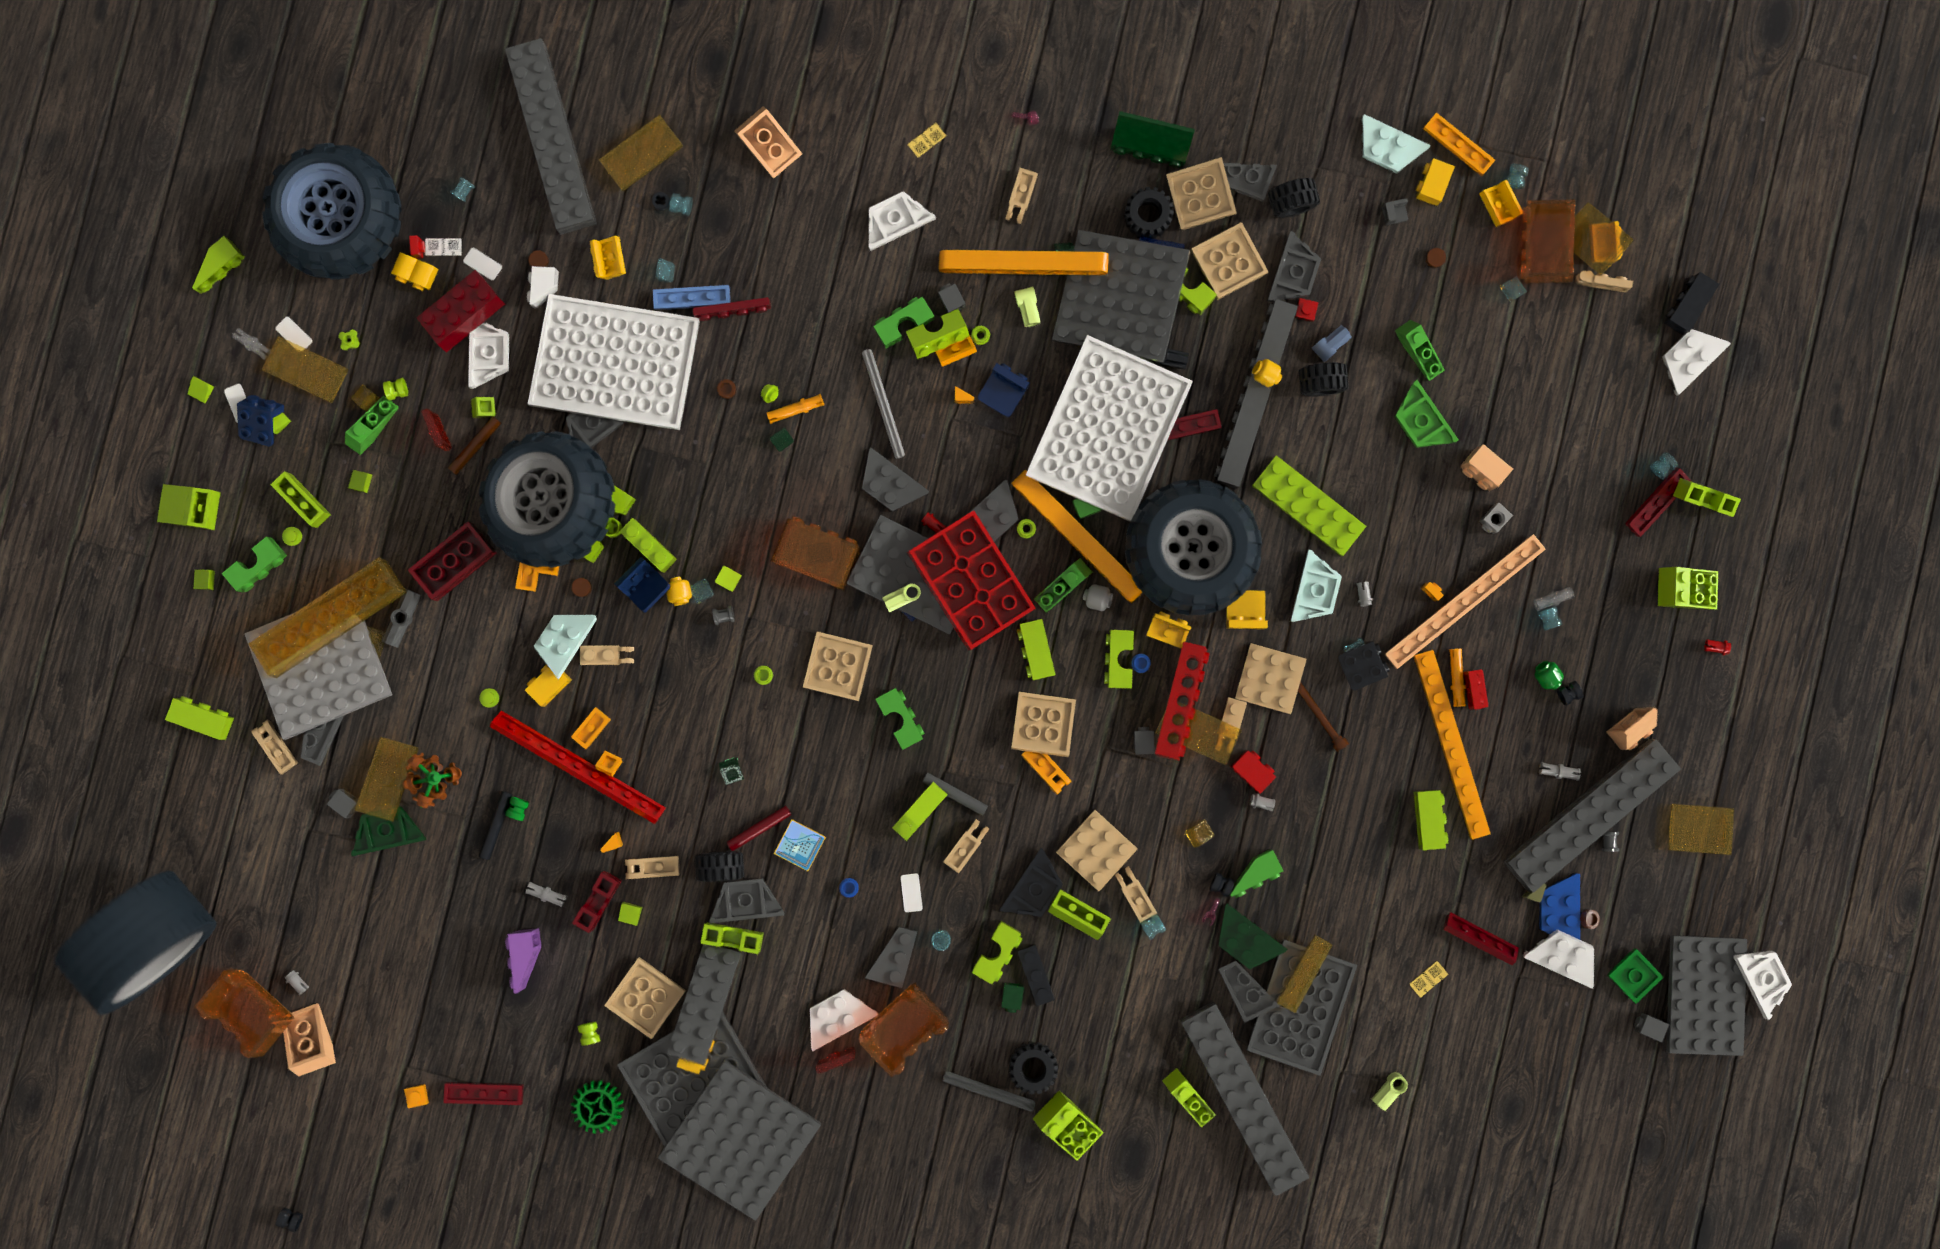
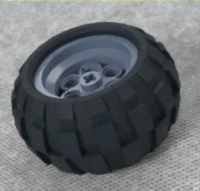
M333 143L315 144V147L306 150L302 148L290 154L291 160L285 165L280 163L272 173L275 177L271 185L265 187L263 201L265 202V211H262L263 223L274 249L290 265L316 278L346 279L350 278V275L356 273L359 275L373 269V263L380 257L385 259L392 248L389 245L394 237H398L401 227V221H399L401 201L389 173L373 157L349 145H334ZM347 192L346 198L340 200L341 194ZM354 210V214L351 217H347L348 212ZM323 222V227L317 230V225ZM342 225L341 231L336 232V227Z

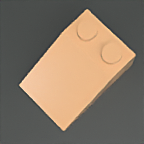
M765 107L759 109L734 131L773 178L802 155L801 151Z
M1655 707L1635 708L1610 728L1607 733L1621 750L1630 751L1638 745V741L1642 737L1645 739L1653 733L1652 729L1657 726V710Z
M318 1003L281 1016L288 1069L298 1076H302L336 1063L333 1044Z

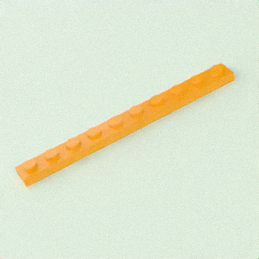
M1430 650L1414 655L1470 839L1473 840L1490 835L1491 833L1434 651Z

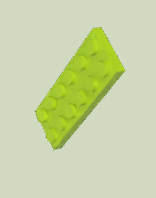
M1277 455L1252 485L1341 557L1344 556L1366 528V525Z

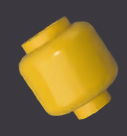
M1269 359L1259 360L1252 370L1254 380L1268 388L1274 384L1277 385L1282 378L1281 367Z
M681 577L671 578L670 588L666 592L668 602L674 603V606L689 603V599L692 598L689 581L682 580Z

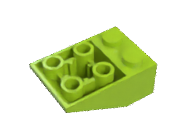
M163 484L157 522L215 530L220 492Z
M1682 567L1659 568L1658 606L1717 610L1718 571Z
M1060 1090L1033 1118L1041 1131L1077 1161L1104 1133Z

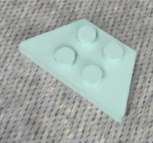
M1365 114L1362 117L1363 158L1390 171L1400 172L1430 147L1429 144Z
M1312 550L1307 551L1290 622L1332 614L1342 576L1331 569Z
M554 615L535 643V650L543 658L557 679L561 677L596 622L597 618L595 615Z

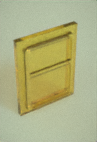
M1589 202L1556 236L1559 241L1599 275H1602L1634 241V239Z
M1671 804L1668 850L1731 855L1734 809Z

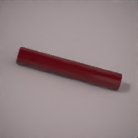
M785 805L727 841V844L731 851H734L792 814Z

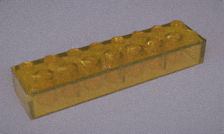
M379 557L248 644L267 675L278 678L405 594L406 590L388 562Z

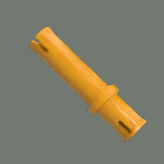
M821 394L808 399L802 398L799 402L766 413L770 424L824 406V401Z
M1450 649L1452 686L1450 688L1453 690V707L1466 706L1464 690L1466 685H1464L1462 649Z

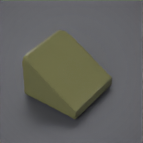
M1543 884L1534 893L1527 891L1522 897L1540 903L1546 884Z

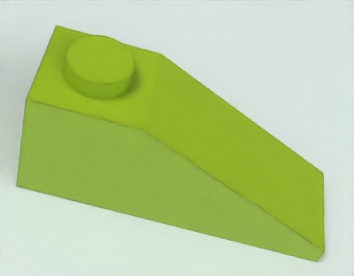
M933 782L892 828L907 841L948 794Z

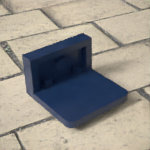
M996 363L992 369V374L978 395V400L1005 417H1010L1029 387L1028 378L1020 373L1014 374L1011 372V368L1004 363H1001V365Z
M250 395L237 403L239 437L250 442L269 447L274 444L273 418L284 412V404L276 403L274 400L261 399L256 395Z
M642 557L614 583L643 613L647 612L670 588V584Z

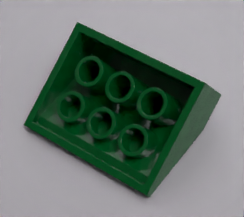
M1119 111L1110 150H1114V153L1119 155L1131 154L1136 159L1147 158L1151 159L1153 163L1161 164L1164 162L1173 168H1180L1185 165L1195 129Z

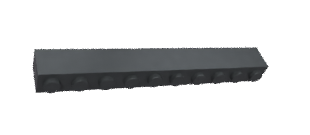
M1277 299L1273 304H1269L1266 313L1269 315V318L1262 325L1261 333H1263L1261 340L1258 339L1255 350L1258 352L1256 358L1252 357L1250 369L1253 370L1255 364L1259 360L1262 361L1264 359H1269L1279 365L1298 306ZM1252 370L1250 376L1246 375L1243 384L1246 389L1244 394H1240L1237 402L1240 407L1238 412H1234L1231 421L1234 423L1233 429H1229L1226 436L1228 445L1227 448L1223 447L1220 455V458L1223 459L1221 466L1217 465L1214 476L1217 477L1216 483L1235 489L1240 487L1272 386L1268 388L1255 381Z

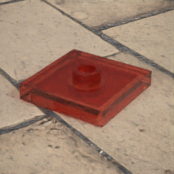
M430 409L422 410L421 413L427 424V430L431 438H433L435 445L444 451L452 449L438 414Z
M854 1046L841 1052L835 1051L829 1054L827 1058L819 1060L815 1066L817 1073L821 1074L854 1060L856 1055Z

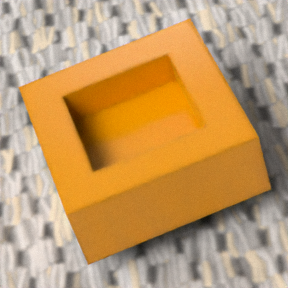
M1427 582L1421 587L1434 602L1439 601L1444 596L1441 593L1442 589L1434 582Z
M605 751L596 763L595 768L613 777L622 763V758Z
M425 1084L404 1089L408 1108L429 1103Z

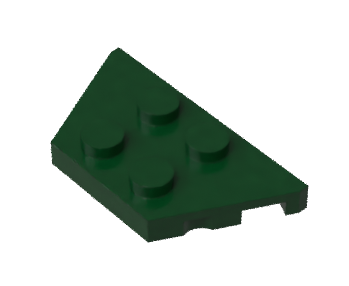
M401 806L363 814L360 818V827L356 833V842L351 856L424 841L426 837Z
M1226 904L1218 946L1248 969H1252L1288 950L1231 905Z

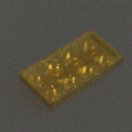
M658 115L599 159V161L620 189L624 191L681 149L683 145L663 118Z
M280 336L277 337L262 368V371L330 403H333L349 370Z
M1178 702L1179 706H1186L1185 704ZM1195 710L1193 720L1190 719L1188 727H1191L1188 739L1185 738L1183 746L1227 765L1242 730ZM1165 712L1155 732L1157 735H1160ZM1176 716L1173 720V723L1175 725H1181L1184 721V718L1182 716ZM1173 734L1169 737V740L1177 743L1179 736Z
M380 737L355 811L393 822L405 789L403 781L407 778V773L411 772V768L409 770L406 769L409 765L407 761L410 756L417 755L419 748Z

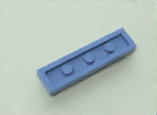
M730 286L653 290L654 309L695 308L731 303Z

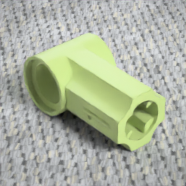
M1034 287L1014 291L1024 327L1040 324Z
M911 583L882 598L889 612H892L917 600L920 597L921 591L918 585ZM909 587H915L918 591L917 595L913 598L908 597L906 594Z
M1391 1073L1387 1077L1385 1084L1373 1096L1372 1101L1386 1111L1393 1101L1407 1090V1081L1400 1073ZM1401 1079V1084L1398 1087H1394L1393 1082Z

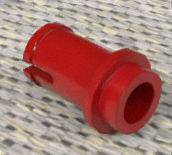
M928 512L921 520L924 523L923 525H927L935 533L945 529L946 526L937 520L933 513L930 514Z
M1706 639L1705 644L1711 646L1704 645V651L1717 652L1722 655L1729 654L1731 651V643H1728L1727 640L1721 642Z

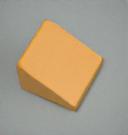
M955 386L956 404L974 403L972 395Z
M619 832L615 833L600 849L601 852L604 853L622 847L623 843Z

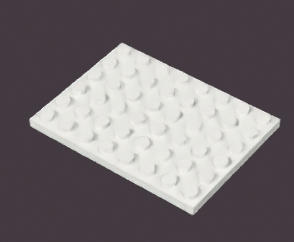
M549 294L528 405L680 430L699 328V318Z
M1087 335L1026 476L1131 522L1193 381Z

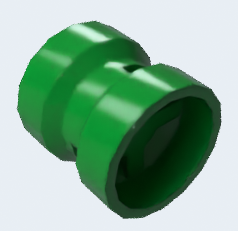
M511 797L509 801L511 806L506 810L505 816L523 821L525 818L524 810L528 808L530 802L517 797Z

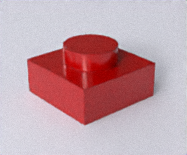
M417 235L409 236L411 255L415 259H423V252L426 251L424 241Z
M1300 298L1295 318L1314 322L1319 302Z

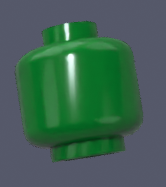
M1543 661L1536 666L1534 677L1543 689L1555 690L1561 686L1564 674L1555 662Z

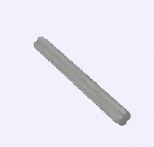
M864 350L862 355L895 458H902L905 456L872 350Z

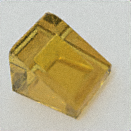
M363 384L351 399L367 412L380 397Z
M1205 819L1185 831L1195 848L1203 845L1215 836Z

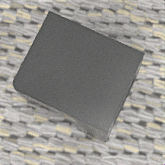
M1407 198L1387 202L1382 206L1386 226L1408 220L1405 207L1408 203Z

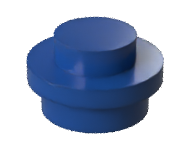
M1137 654L1131 661L1133 670L1138 673L1146 672L1151 665L1149 657L1145 654Z
M846 878L840 883L839 889L843 896L850 898L857 894L859 885L856 880Z

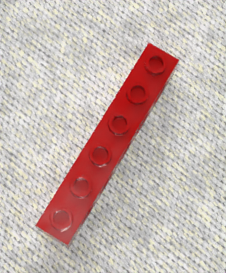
M1183 642L1155 751L1157 756L1179 761L1180 757H1184L1186 746H1183L1184 740L1189 738L1191 727H1188L1190 719L1193 720L1196 710L1193 708L1194 701H1198L1200 695L1198 685L1199 682H1203L1205 671H1202L1203 666L1208 663L1210 655L1205 646ZM1191 660L1198 662V666L1195 669L1188 668V663ZM1186 679L1193 680V685L1189 688L1183 686V682ZM1186 697L1188 698V704L1183 707L1179 706V699ZM1176 716H1182L1184 718V721L1181 725H1175L1173 723V720ZM1173 734L1179 736V740L1175 744L1169 743V737Z

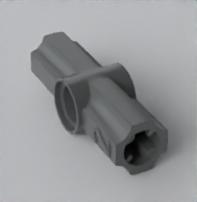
M406 588L404 589L396 610L391 614V621L382 642L399 648L407 627L412 623V616L421 598L420 594ZM401 613L405 615V620L402 623L398 621V616Z

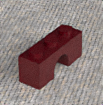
M607 871L601 872L592 888L593 891L590 897L581 907L572 924L588 933L592 932L622 880Z

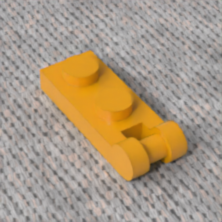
M1027 751L1021 754L1055 794L1058 795L1062 791L1061 788L1071 783L1069 777L1048 754ZM1057 775L1060 780L1055 783L1052 778Z

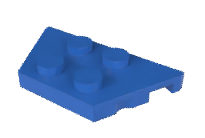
M1574 873L1572 876L1545 888L1542 900L1539 903L1540 930L1548 934L1559 930L1580 940L1579 873Z

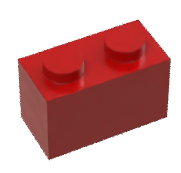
M1245 750L1230 767L1257 793L1261 794L1276 778L1273 774L1275 771L1267 763L1263 765L1259 761L1261 757L1255 751Z

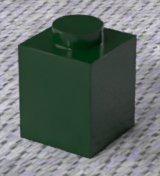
M1004 982L1001 1008H1005L1006 1012L1011 1013L1021 1010L1024 985Z

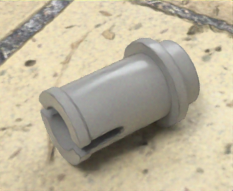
M1362 582L1357 583L1358 603H1360V606L1372 605L1371 601H1373V598L1370 595L1369 582H1364L1365 590L1362 588Z
M1256 793L1251 795L1249 805L1253 808L1259 807L1273 811L1275 800L1261 797Z
M293 970L285 977L286 983H289L300 996L309 986L298 975L299 972Z

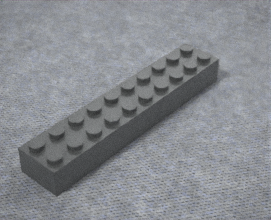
M540 38L505 48L556 230L562 235L597 225L545 43Z
M1648 739L1505 858L1503 863L1527 891L1534 893L1680 771L1681 768L1657 739Z
M1211 1002L1181 1018V1024L1275 1197L1309 1179V1175L1217 1005Z

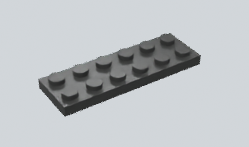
M703 944L667 1055L705 1066L740 960V952L724 947Z

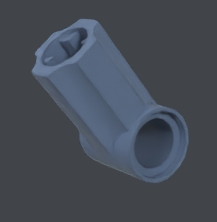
M1341 325L1329 336L1321 339L1312 349L1325 362L1337 352V349L1348 342L1352 336Z

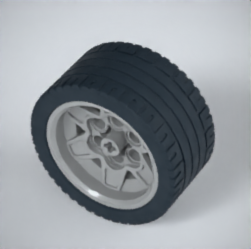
M164 871L133 886L88 919L60 947L55 955L54 963L97 1014L105 1015L133 1001L180 966L210 937L216 928V921L174 872Z

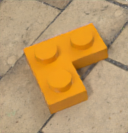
M520 562L515 589L536 592L539 573L558 576L559 566L534 567Z

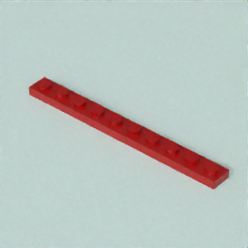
M500 711L490 724L492 729L653 824H656L666 807L617 778L597 770L595 765L503 711Z

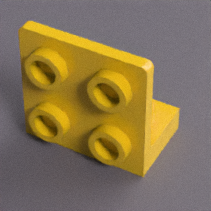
M1247 590L1235 602L1226 607V629L1268 628V620H1265V591Z

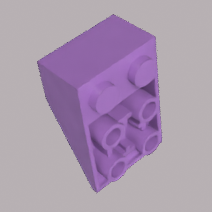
M539 928L515 931L508 934V938H506V948L510 952L508 967L512 970L510 987L514 989V993H518L526 988L541 949Z

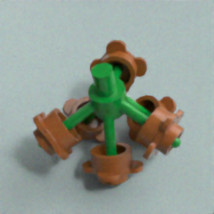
M424 753L420 755L414 754L407 761L409 765L406 769L409 770L411 768L414 772L421 769L426 776L421 779L419 775L408 772L407 778L403 781V787L408 789L412 795H415L417 790L421 789L422 784L426 782L428 784L426 792H419L418 796L412 799L417 801L416 804L421 808L435 806L432 802L434 799L445 800L447 798L445 793L447 784L440 782V780L444 778L448 783L452 782L453 785H458L462 772L452 762L449 763V767L445 768L443 774L440 775L438 772L442 771L443 765L439 763L437 755L424 759Z

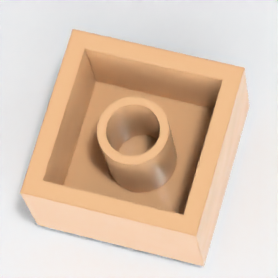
M1484 444L1474 449L1460 466L1463 469L1462 472L1469 478L1473 477L1478 482L1477 485L1485 491L1499 487L1513 470L1512 467Z

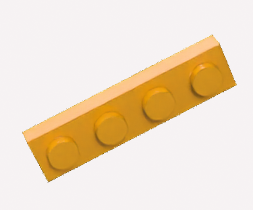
M1437 112L1423 128L1481 176L1484 175L1495 161L1494 158Z

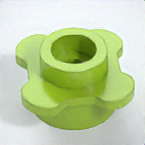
M350 330L347 333H339L338 337L342 343L341 349L346 351L359 347L357 331Z

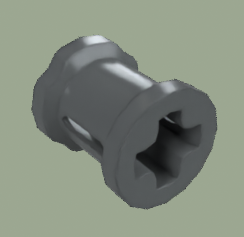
M732 605L725 609H712L715 626L723 622H735Z
M1607 831L1603 834L1602 851H1620V848L1617 846L1619 832Z

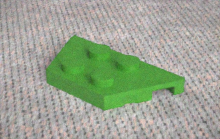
M1418 380L1414 381L1394 416L1416 448L1457 442L1459 439Z

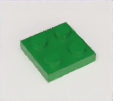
M1636 948L1607 974L1635 1004L1664 978Z

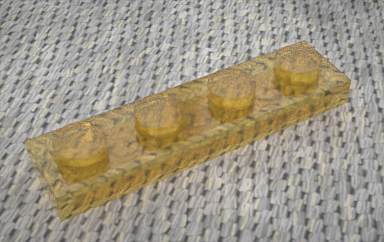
M1314 934L1280 996L1278 1004L1296 1013L1332 947L1331 943Z

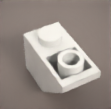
M532 266V272H529L528 275L531 289L527 293V301L530 302L533 308L541 306L548 299L549 294L553 295L558 290L559 272L556 268Z

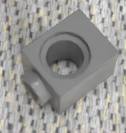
M1496 503L1479 522L1483 524L1481 527L1486 532L1495 534L1500 531L1513 515L1500 503ZM1492 515H1496L1498 517L1499 521L1497 525L1492 523Z

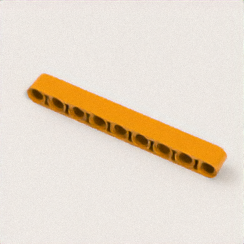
M941 250L939 252V271L943 273L1106 275L1108 274L1109 254L1105 252Z
M1024 470L1011 484L1127 601L1132 603L1142 593L1133 581L1132 575L1038 481L1027 477V471Z

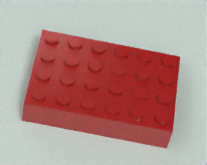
M974 510L907 552L967 650H972L1036 609Z

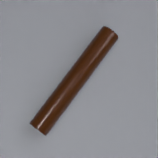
M492 416L449 465L448 469L457 475L502 423Z

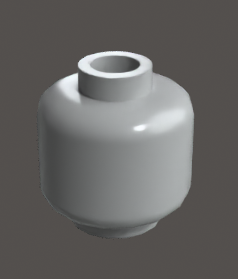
M1096 584L1086 589L1083 595V600L1086 601L1087 607L1098 611L1110 608L1113 599V593H1110L1108 587Z

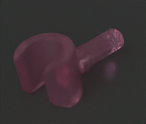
M1035 111L1025 114L1012 113V117L1028 119L1030 125L1039 123L1038 114Z
M1215 899L1212 908L1205 913L1202 922L1208 917L1212 921L1210 926L1214 923L1216 919L1215 912L1220 899Z

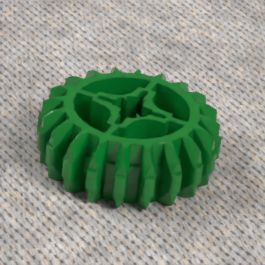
M592 1080L590 1085L585 1083L583 1085L584 1089L579 1088L577 1090L579 1094L573 1096L576 1101L572 1102L571 1106L576 1107V1109H573L571 1113L578 1115L574 1118V1121L580 1119L579 1127L586 1125V1132H588L590 1127L593 1134L597 1132V1129H599L600 1133H603L605 1128L609 1131L612 1129L611 1124L616 1126L618 1124L616 1119L622 1118V1115L618 1112H623L624 1107L618 1105L623 1104L624 1100L617 1099L621 1096V1092L615 1094L614 1091L617 1087L614 1086L610 1089V1082L603 1086V1080H599L598 1085L595 1080ZM591 1092H601L597 1099L585 1097ZM606 1096L612 1103V1110L605 1102ZM600 1101V1103H599V1104H600V1105H599V1108H600V1109L595 1113V1111H596V1106H595V1104ZM583 1104H585L584 1107L589 1109V1117H587L583 1110ZM600 1114L610 1116L605 1121H594Z

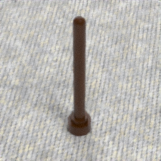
M1300 682L1298 692L1332 738V746L1335 751H1340L1349 742L1345 737L1343 738L1337 734Z

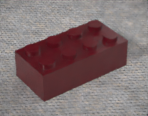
M475 269L421 313L417 320L436 344L447 353L469 335L470 332L502 308L505 303Z
M467 522L409 568L408 571L431 600L439 601L496 555L497 552L473 523Z

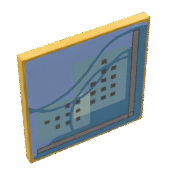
M792 819L774 854L809 871L826 837Z

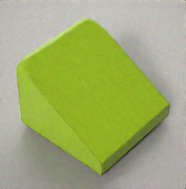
M193 376L188 395L206 403L214 386Z
M475 397L471 400L473 418L495 417L494 397Z
M283 412L273 418V433L275 434L280 433L291 422Z
M353 470L348 488L368 493L372 475Z
M723 566L715 583L733 592L742 575Z
M195 570L193 589L214 590L215 571Z
M623 902L618 921L637 926L642 907Z

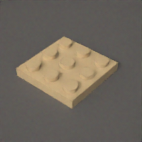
M1222 157L1166 174L1181 230L1237 214Z
M1242 222L1191 249L1208 284L1217 294V300L1268 274V270Z
M816 632L803 687L859 701L873 645Z
M1250 643L1235 699L1291 715L1307 659Z
M1019 692L1011 749L1069 757L1076 700Z
M1094 810L1056 853L1094 888L1100 891L1138 848Z
M638 957L604 1006L652 1039L686 990Z

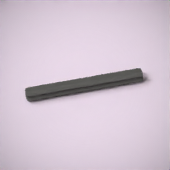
M948 1071L944 1073L943 1082L1031 1112L1035 1108L1036 1103L1034 1100Z

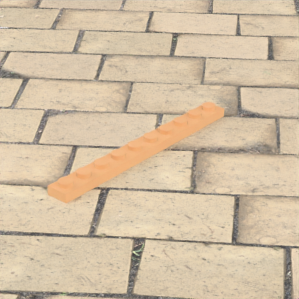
M1534 534L1528 537L1384 654L1395 669L1401 667L1545 550V547Z

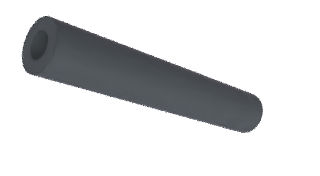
M926 774L922 783L930 786L935 782L948 794L949 798L982 816L984 815L988 805L932 774Z

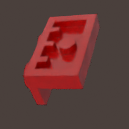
M1483 670L1463 672L1469 710L1488 707Z

